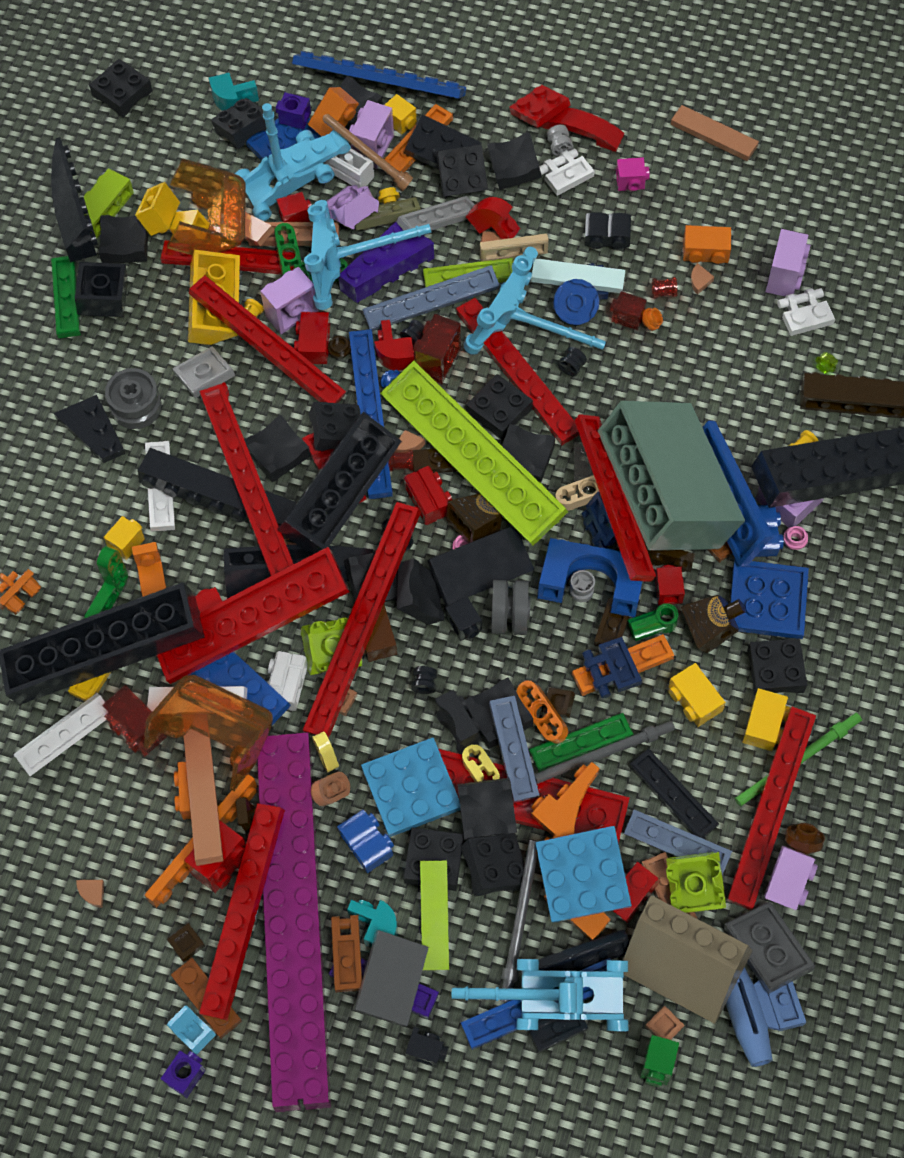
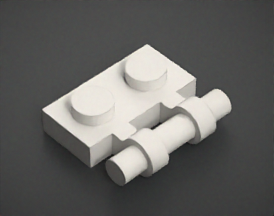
M575 148L570 151L565 150L553 160L548 159L543 162V165L539 166L542 175L548 173L545 175V181L557 196L594 177L595 172L583 156L574 159L578 157V152Z
M812 288L807 289L804 293L798 295L789 294L785 298L777 300L779 309L787 307L789 310L783 312L782 318L790 336L834 324L835 318L827 301L818 303L816 300L824 297L822 288L816 290ZM807 302L808 306L798 308L797 304Z

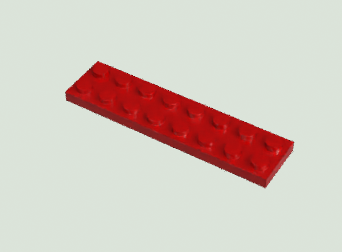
M327 547L199 613L205 637L157 655L166 681L172 684L349 593L331 549Z
M438 749L459 798L457 784L473 783L475 781L465 768L461 754ZM469 757L468 761L474 760L478 766L480 765L477 758ZM493 763L500 774V779L507 778L504 765ZM484 770L482 771L484 775L483 781L493 780L494 775L488 776ZM555 778L538 783L537 787L540 795L538 798L542 796L545 799L550 794L554 799L558 800L559 797L556 795L565 784L571 786L572 783ZM589 787L578 810L574 834L615 826L619 844L630 797ZM538 798L513 803L516 823L545 830L531 815L534 811L531 807Z

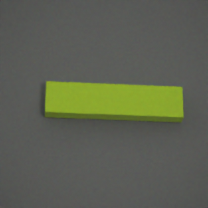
M513 258L423 269L425 288L490 265L493 267L498 282L504 283L513 272Z
M447 860L420 861L422 945L429 947L423 970H449Z

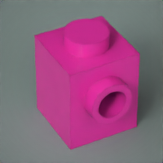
M644 157L617 159L616 179L618 191L645 189V182L649 180L650 173L649 166H645Z

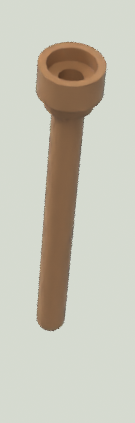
M329 114L323 116V121L390 175L394 179L393 181L396 183L395 186L401 191L407 188L413 179L409 173L399 172Z

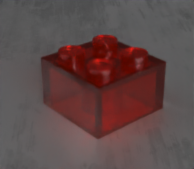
M434 314L431 321L426 322L423 329L424 335L421 340L418 339L414 345L413 352L416 355L414 361L435 382L443 384L461 349V325L457 321Z
M126 685L102 705L106 712L104 718L109 723L108 726L117 736L121 735L126 740L125 743L132 752L136 753L139 751L145 757L167 738L160 719Z

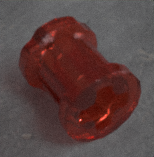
M676 277L667 280L652 278L653 299H657L658 296L672 295L673 298L677 297Z
M409 450V452H394L389 459L390 472H393L394 469L414 471L413 450Z

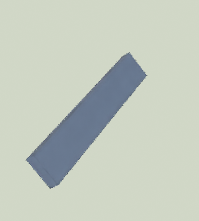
M490 265L362 310L367 325L373 332L382 328L381 320H390L391 325L496 290L500 285L493 267Z

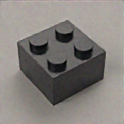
M79 262L75 291L78 315L124 317L128 286L126 264Z

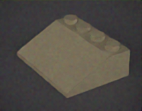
M651 895L638 919L623 961H628V972H624V975L716 1024L753 950L749 945Z

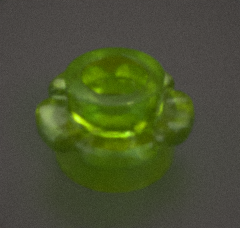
M823 352L820 357L817 356L815 358L816 363H818L816 367L821 372L827 374L835 371L838 360L832 354Z

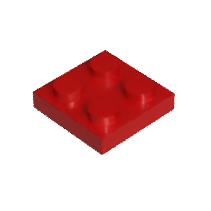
M541 85L523 98L518 99L509 109L511 115L539 128L571 104L568 97Z

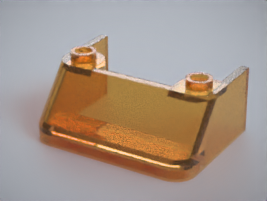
M182 158L170 181V185L191 191L192 201L198 207L208 209V222L210 225L208 229L179 221L168 243V249L193 255L194 250L220 253L239 246L245 237V181L237 174Z
M187 675L181 678L146 719L144 747L149 749L162 733L173 738H179L186 735L190 729H193L234 749L230 755V763L233 766L230 790L235 791L255 766L271 729L273 716L266 708L196 675Z

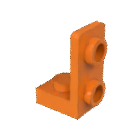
M152 542L133 546L132 552L138 568L142 597L165 589V577L157 543Z

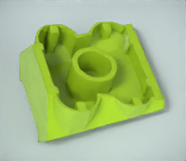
M339 618L328 622L318 621L311 625L302 626L301 636L305 657L307 658V671L310 675L327 672L348 618Z
M719 852L675 856L666 859V874L669 880L670 900L673 907L685 913L726 908Z

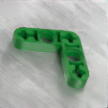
M288 223L278 224L274 231V241L282 276L290 271L291 266H294L293 270L299 267L313 283L312 276L306 270L305 263L301 262L294 228ZM281 231H285L288 234L287 244H284V237L281 235ZM290 250L295 254V257L287 260L283 257V252ZM340 258V269L342 272L348 264L344 259Z
M105 546L100 551L97 567L104 583L84 618L111 609L125 587L128 572L118 550Z

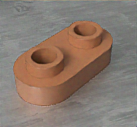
M336 772L315 781L311 787V797L319 806L332 804L348 796L350 793V782L343 772Z

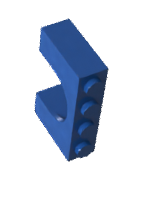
M550 538L539 582L538 599L562 603L566 583L570 576L579 570L592 569L606 574L614 583L615 592L611 613L629 617L636 616L643 581L630 580L620 551Z

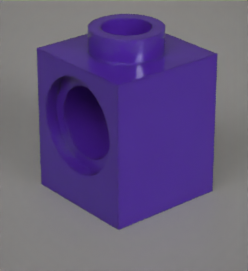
M285 92L282 100H279L276 105L279 123L305 129L311 115L310 98Z
M179 1051L160 1079L164 1084L187 1099L206 1071L201 1065L203 1060L191 1051L187 1055ZM184 1066H190L192 1069L191 1074L187 1078H179V1070Z

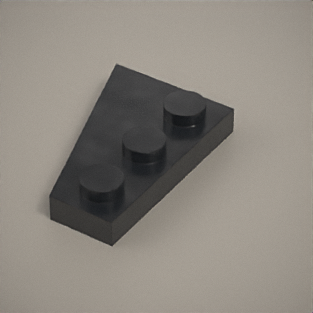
M97 395L53 413L55 418L60 423L62 422L74 436H77L103 463L125 454L124 448Z

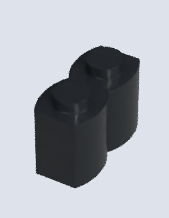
M601 212L586 214L585 246L593 249L608 246L617 250L630 247V214H606Z

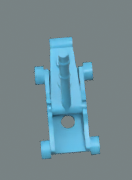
M269 103L264 104L262 109L272 154L269 157H264L258 167L251 172L248 169H241L234 174L237 186L244 187L253 204V216L262 221H266L272 215L269 206L276 203V199L286 197L315 178L320 183L331 181L335 175L330 165L324 164V162L339 154H346L351 149L348 141L334 130L330 134L315 139L310 130H304L296 136L297 144L286 149H280L277 136L278 130L274 121L275 115ZM277 178L278 182L274 188L270 187V182Z
M325 200L315 202L307 210L309 219L313 222L311 253L304 258L306 270L311 272L315 288L313 296L315 307L319 310H325L332 306L333 301L330 292L333 282L340 276V258L388 244H396V242L417 236L421 237V235L431 233L430 225L415 226V228L397 233L392 232L389 235L350 246L337 247L340 246V241L334 220L330 217L328 203Z
M527 247L522 255L514 259L512 263L513 272L507 281L501 284L498 295L490 307L482 309L478 314V326L473 334L467 336L463 345L468 353L478 354L484 342L493 333L503 331L511 319L529 323L565 336L567 339L571 338L603 350L606 341L578 332L571 327L567 328L528 314L518 307L519 303L522 304L527 291L524 290V286H528L532 273L529 271L538 255L534 247Z

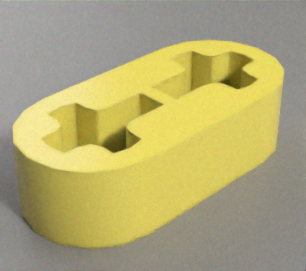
M322 732L313 736L312 739L319 758L327 773L338 768L337 758L326 733Z
M470 745L464 749L462 753L463 764L475 782L484 780L483 770L488 776L494 775L493 780L500 779L497 768L481 746ZM470 753H473L474 755L479 754V766L475 763L474 760L468 761L470 759Z

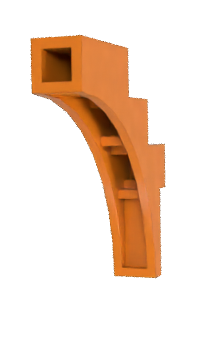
M593 762L588 766L583 764L574 775L577 779L571 786L565 784L557 793L558 800L548 794L545 799L542 796L538 798L531 807L534 810L531 813L532 818L553 836L552 839L574 834L580 804L587 789L600 771V768ZM599 913L568 921L592 941L610 923L611 919L605 913Z

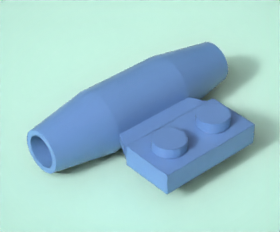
M744 967L726 1002V1007L735 1035L751 1067H758L773 1061L768 1028L779 1032L803 1026L806 1024V1020L793 982L768 994L759 980L753 984Z

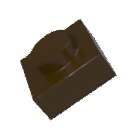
M549 688L547 698L560 717L570 718L575 693L569 690ZM544 706L543 712L545 714H547L546 706Z
M189 923L167 939L183 963L205 947Z

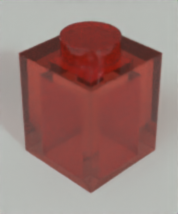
M621 291L618 299L614 298L610 307V312L613 313L612 322L638 330L642 321L643 311L646 309L647 299Z

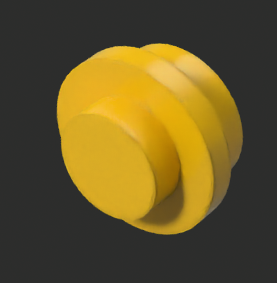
M395 187L385 188L378 192L379 203L396 202L400 198V194L396 191Z

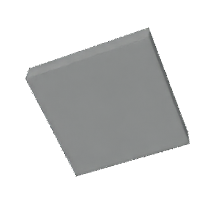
M213 346L173 368L175 375L194 398L200 396L199 391L222 384L235 376L233 369Z

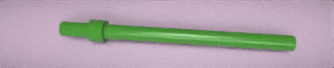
M854 713L842 723L837 722L830 727L828 733L806 747L801 764L834 740H840L846 736L848 730L862 721L861 716L858 713ZM767 776L735 798L736 803L741 807L763 791Z

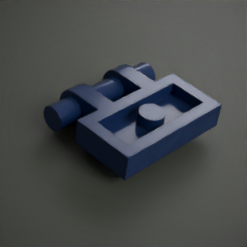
M597 492L586 505L587 510L583 511L581 515L584 519L583 525L585 529L589 530L593 538L591 540L593 546L608 549L607 546L613 545L617 540L600 492Z
M622 637L600 644L598 650L601 655L594 657L591 650H586L582 653L585 660L583 664L586 670L590 671L594 680L592 684L595 691H599L602 699L611 695L608 689L610 685L614 684L619 693L642 684V679ZM605 664L609 675L603 677L599 666Z

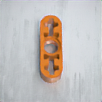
M532 681L522 682L516 692L532 715L533 722L543 737L554 744L563 742L568 735V728L540 686ZM528 689H531V694L536 701L533 702L532 699L527 697ZM541 706H546L547 714L543 718H538L537 710ZM550 722L557 727V735L555 736L553 735V729L548 725Z

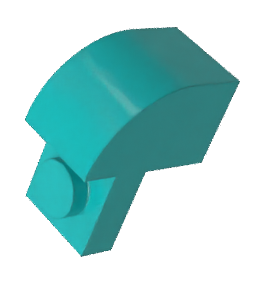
M230 73L208 78L214 102L222 111L232 107L241 99L248 98L252 102L259 101L255 80L233 85Z
M351 900L347 909L349 917L350 915H359V921L369 924L364 937L365 946L372 948L374 937L378 930L395 936L398 935L395 913L387 903L380 900L377 908L373 909L374 906L367 901L359 900V902Z

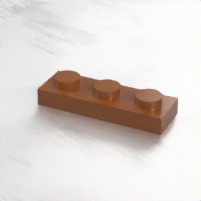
M191 958L173 972L171 976L200 1012L209 978L194 959ZM232 1007L228 1021L203 1016L220 1039L242 1022Z

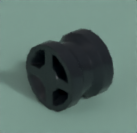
M412 320L409 323V327L400 332L401 338H412L413 349H417L420 346V341L425 340L429 336L427 328L417 320Z
M568 347L565 351V357L560 358L558 361V367L569 376H577L580 372V366L587 362V358L579 349Z
M428 666L415 667L413 669L415 679L411 683V690L420 694L435 693L436 684L434 681L438 676V671Z

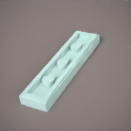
M535 259L531 282L561 286L564 282L571 279H583L591 283L598 291L622 294L625 270Z

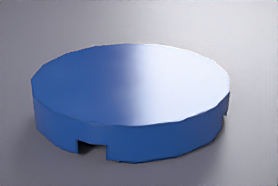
M571 279L558 287L554 295L553 305L556 314L562 321L571 325H581L590 321L595 316L599 308V296L591 283L583 279Z

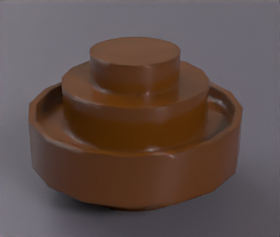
M808 823L790 825L787 828L785 841L794 850L808 855L823 849L825 836L815 826Z

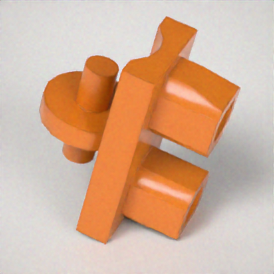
M29 569L15 583L13 581L18 577L16 572L12 571L8 577L0 573V593L8 588L6 593L0 598V608L2 610L6 608L17 615L25 606V603L17 595L23 590L33 598L40 591L41 586L33 578L34 573Z

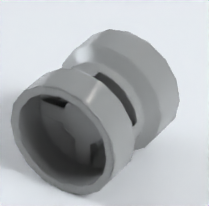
M556 125L548 130L547 138L551 143V150L555 156H560L561 152L565 150L570 151L574 148L573 142L569 138V131L565 125Z
M579 570L571 576L569 592L572 599L582 603L589 601L593 597L595 578L592 573L586 570Z

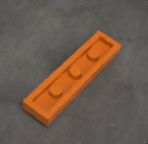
M437 104L425 115L446 126L453 120V114ZM416 125L384 159L399 172L403 171L405 173L416 161L415 158L404 154L406 145Z
M664 634L628 648L638 673L674 659V653ZM605 664L599 666L603 677L609 675ZM585 666L572 671V676L582 696L595 691L592 684L594 680L590 671H587Z

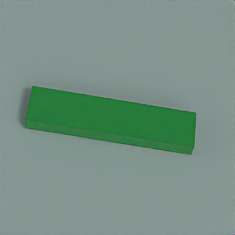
M68 256L51 258L57 337L81 336L80 316L77 314L75 303L77 284L76 263H70Z
M624 713L572 732L561 743L554 744L549 741L531 748L529 753L537 771L540 772L634 734Z

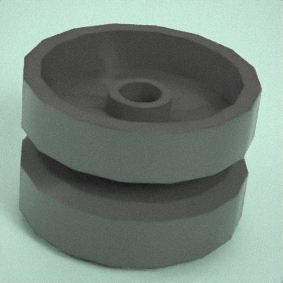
M138 368L124 369L113 375L105 387V397L114 420L120 426L128 429H141L151 425L158 418L162 409V401L155 380L147 371Z
M493 580L492 634H505L507 631V619H512L513 634L527 635V620H530L531 597H528L529 581L516 580L513 584V596H508V582L506 580Z

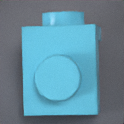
M187 1005L176 1013L167 1024L174 1034L196 1055L216 1036L212 1029Z

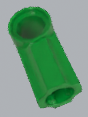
M667 603L660 605L657 610L629 619L628 626L635 641L661 632L670 633L674 631L678 621V610L672 604ZM669 615L673 620L665 622L660 617Z

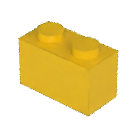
M163 182L147 189L135 216L151 236L159 232L162 234L170 229V224L176 214L180 201L168 185Z
M696 663L670 679L668 687L670 696L675 702H680L687 719L690 722L694 721L698 727L723 712L726 702Z
M758 688L742 743L773 751L775 744L779 743L783 729H780L781 722H786L790 707L786 706L787 696Z

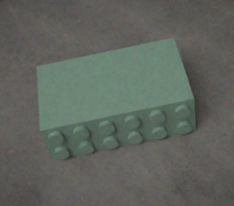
M648 401L619 402L599 428L598 433L648 550L720 549L745 522V519L692 404Z

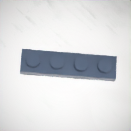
M515 696L491 700L489 702L506 776L511 780L513 803L538 798L540 795Z
M633 810L624 835L676 857L719 852L722 875L732 851L637 810Z

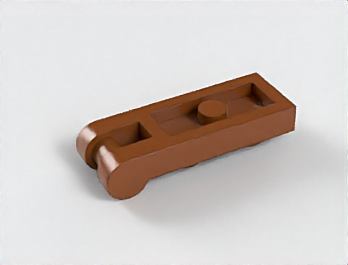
M350 915V918L340 919V916L331 917L335 992L359 991L362 983L359 915ZM351 929V935H341V930Z

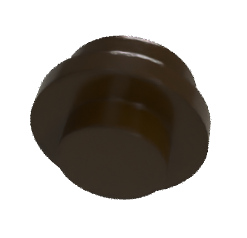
M343 336L333 337L328 344L330 355L334 358H344L351 352L349 340Z

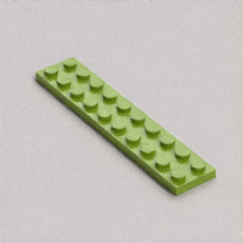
M415 361L405 368L380 393L532 546L568 513V510Z

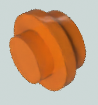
M647 308L643 311L642 322L645 327L654 331L662 325L663 317L657 308Z

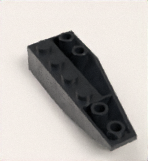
M58 137L55 140L52 157V199L55 216L71 263L96 256L94 246H97L98 242L84 197L78 196V193H81L82 190L78 179H73V176L77 175L73 162L68 163L67 160L71 158L68 145L63 146L61 138Z
M286 545L293 564L311 556L298 545ZM329 545L345 582L349 581L344 561L350 557L373 553V549ZM259 546L224 549V575L227 599L271 576Z

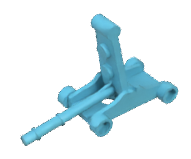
M517 959V970H522V989L499 987L469 988L468 986L465 988H452V999H465V1001H468V999L521 1000V1018H517L516 1030H538V1019L607 1020V1031H628V1019H624L623 977L624 972H628V961L607 960V971L539 970V959ZM583 987H589L593 991V999L589 1003H583Z

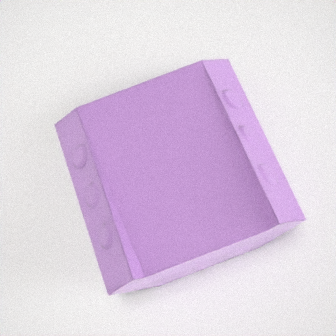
M357 185L347 186L327 200L330 217L351 229H354L357 223L374 211L378 213L379 201L373 198L368 186L360 188Z

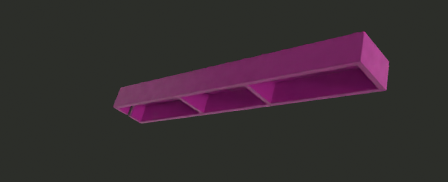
M308 733L257 737L259 803L281 807L285 810L263 889L272 1106L275 1112L301 1110V1104L298 1100H303L306 1110L331 1108L314 800L311 797V787L313 784L311 741Z

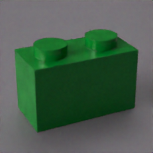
M655 1035L651 1036L640 1078L646 1079V1084L654 1087H662V1084H668L673 1073L679 1042Z

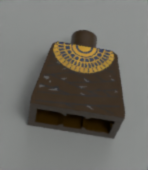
M480 493L448 501L446 520L468 544L499 532L503 516Z
M720 595L711 596L681 607L697 648L705 653L711 652L737 633L739 628L735 618L746 612L740 599L728 604L727 600Z

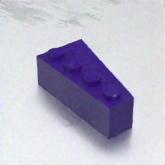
M396 221L380 237L404 230ZM421 235V237L417 236L396 242V244L392 243L364 251L340 273L338 277L340 291L354 302H360L379 291L384 284L388 282L393 283L399 279L400 275L409 270L412 272L424 261L429 262L433 260L434 242Z

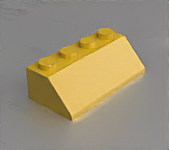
M194 250L190 264V287L206 275L239 303L240 255ZM189 294L188 342L212 345L238 336L237 333Z

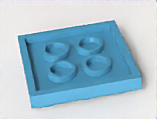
M434 738L361 765L389 837L461 810L458 795Z
M615 826L536 842L552 923L632 907Z

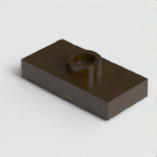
M435 448L412 450L414 472L426 466H430L433 473L457 471Z
M246 797L236 799L238 824L249 834L256 808Z

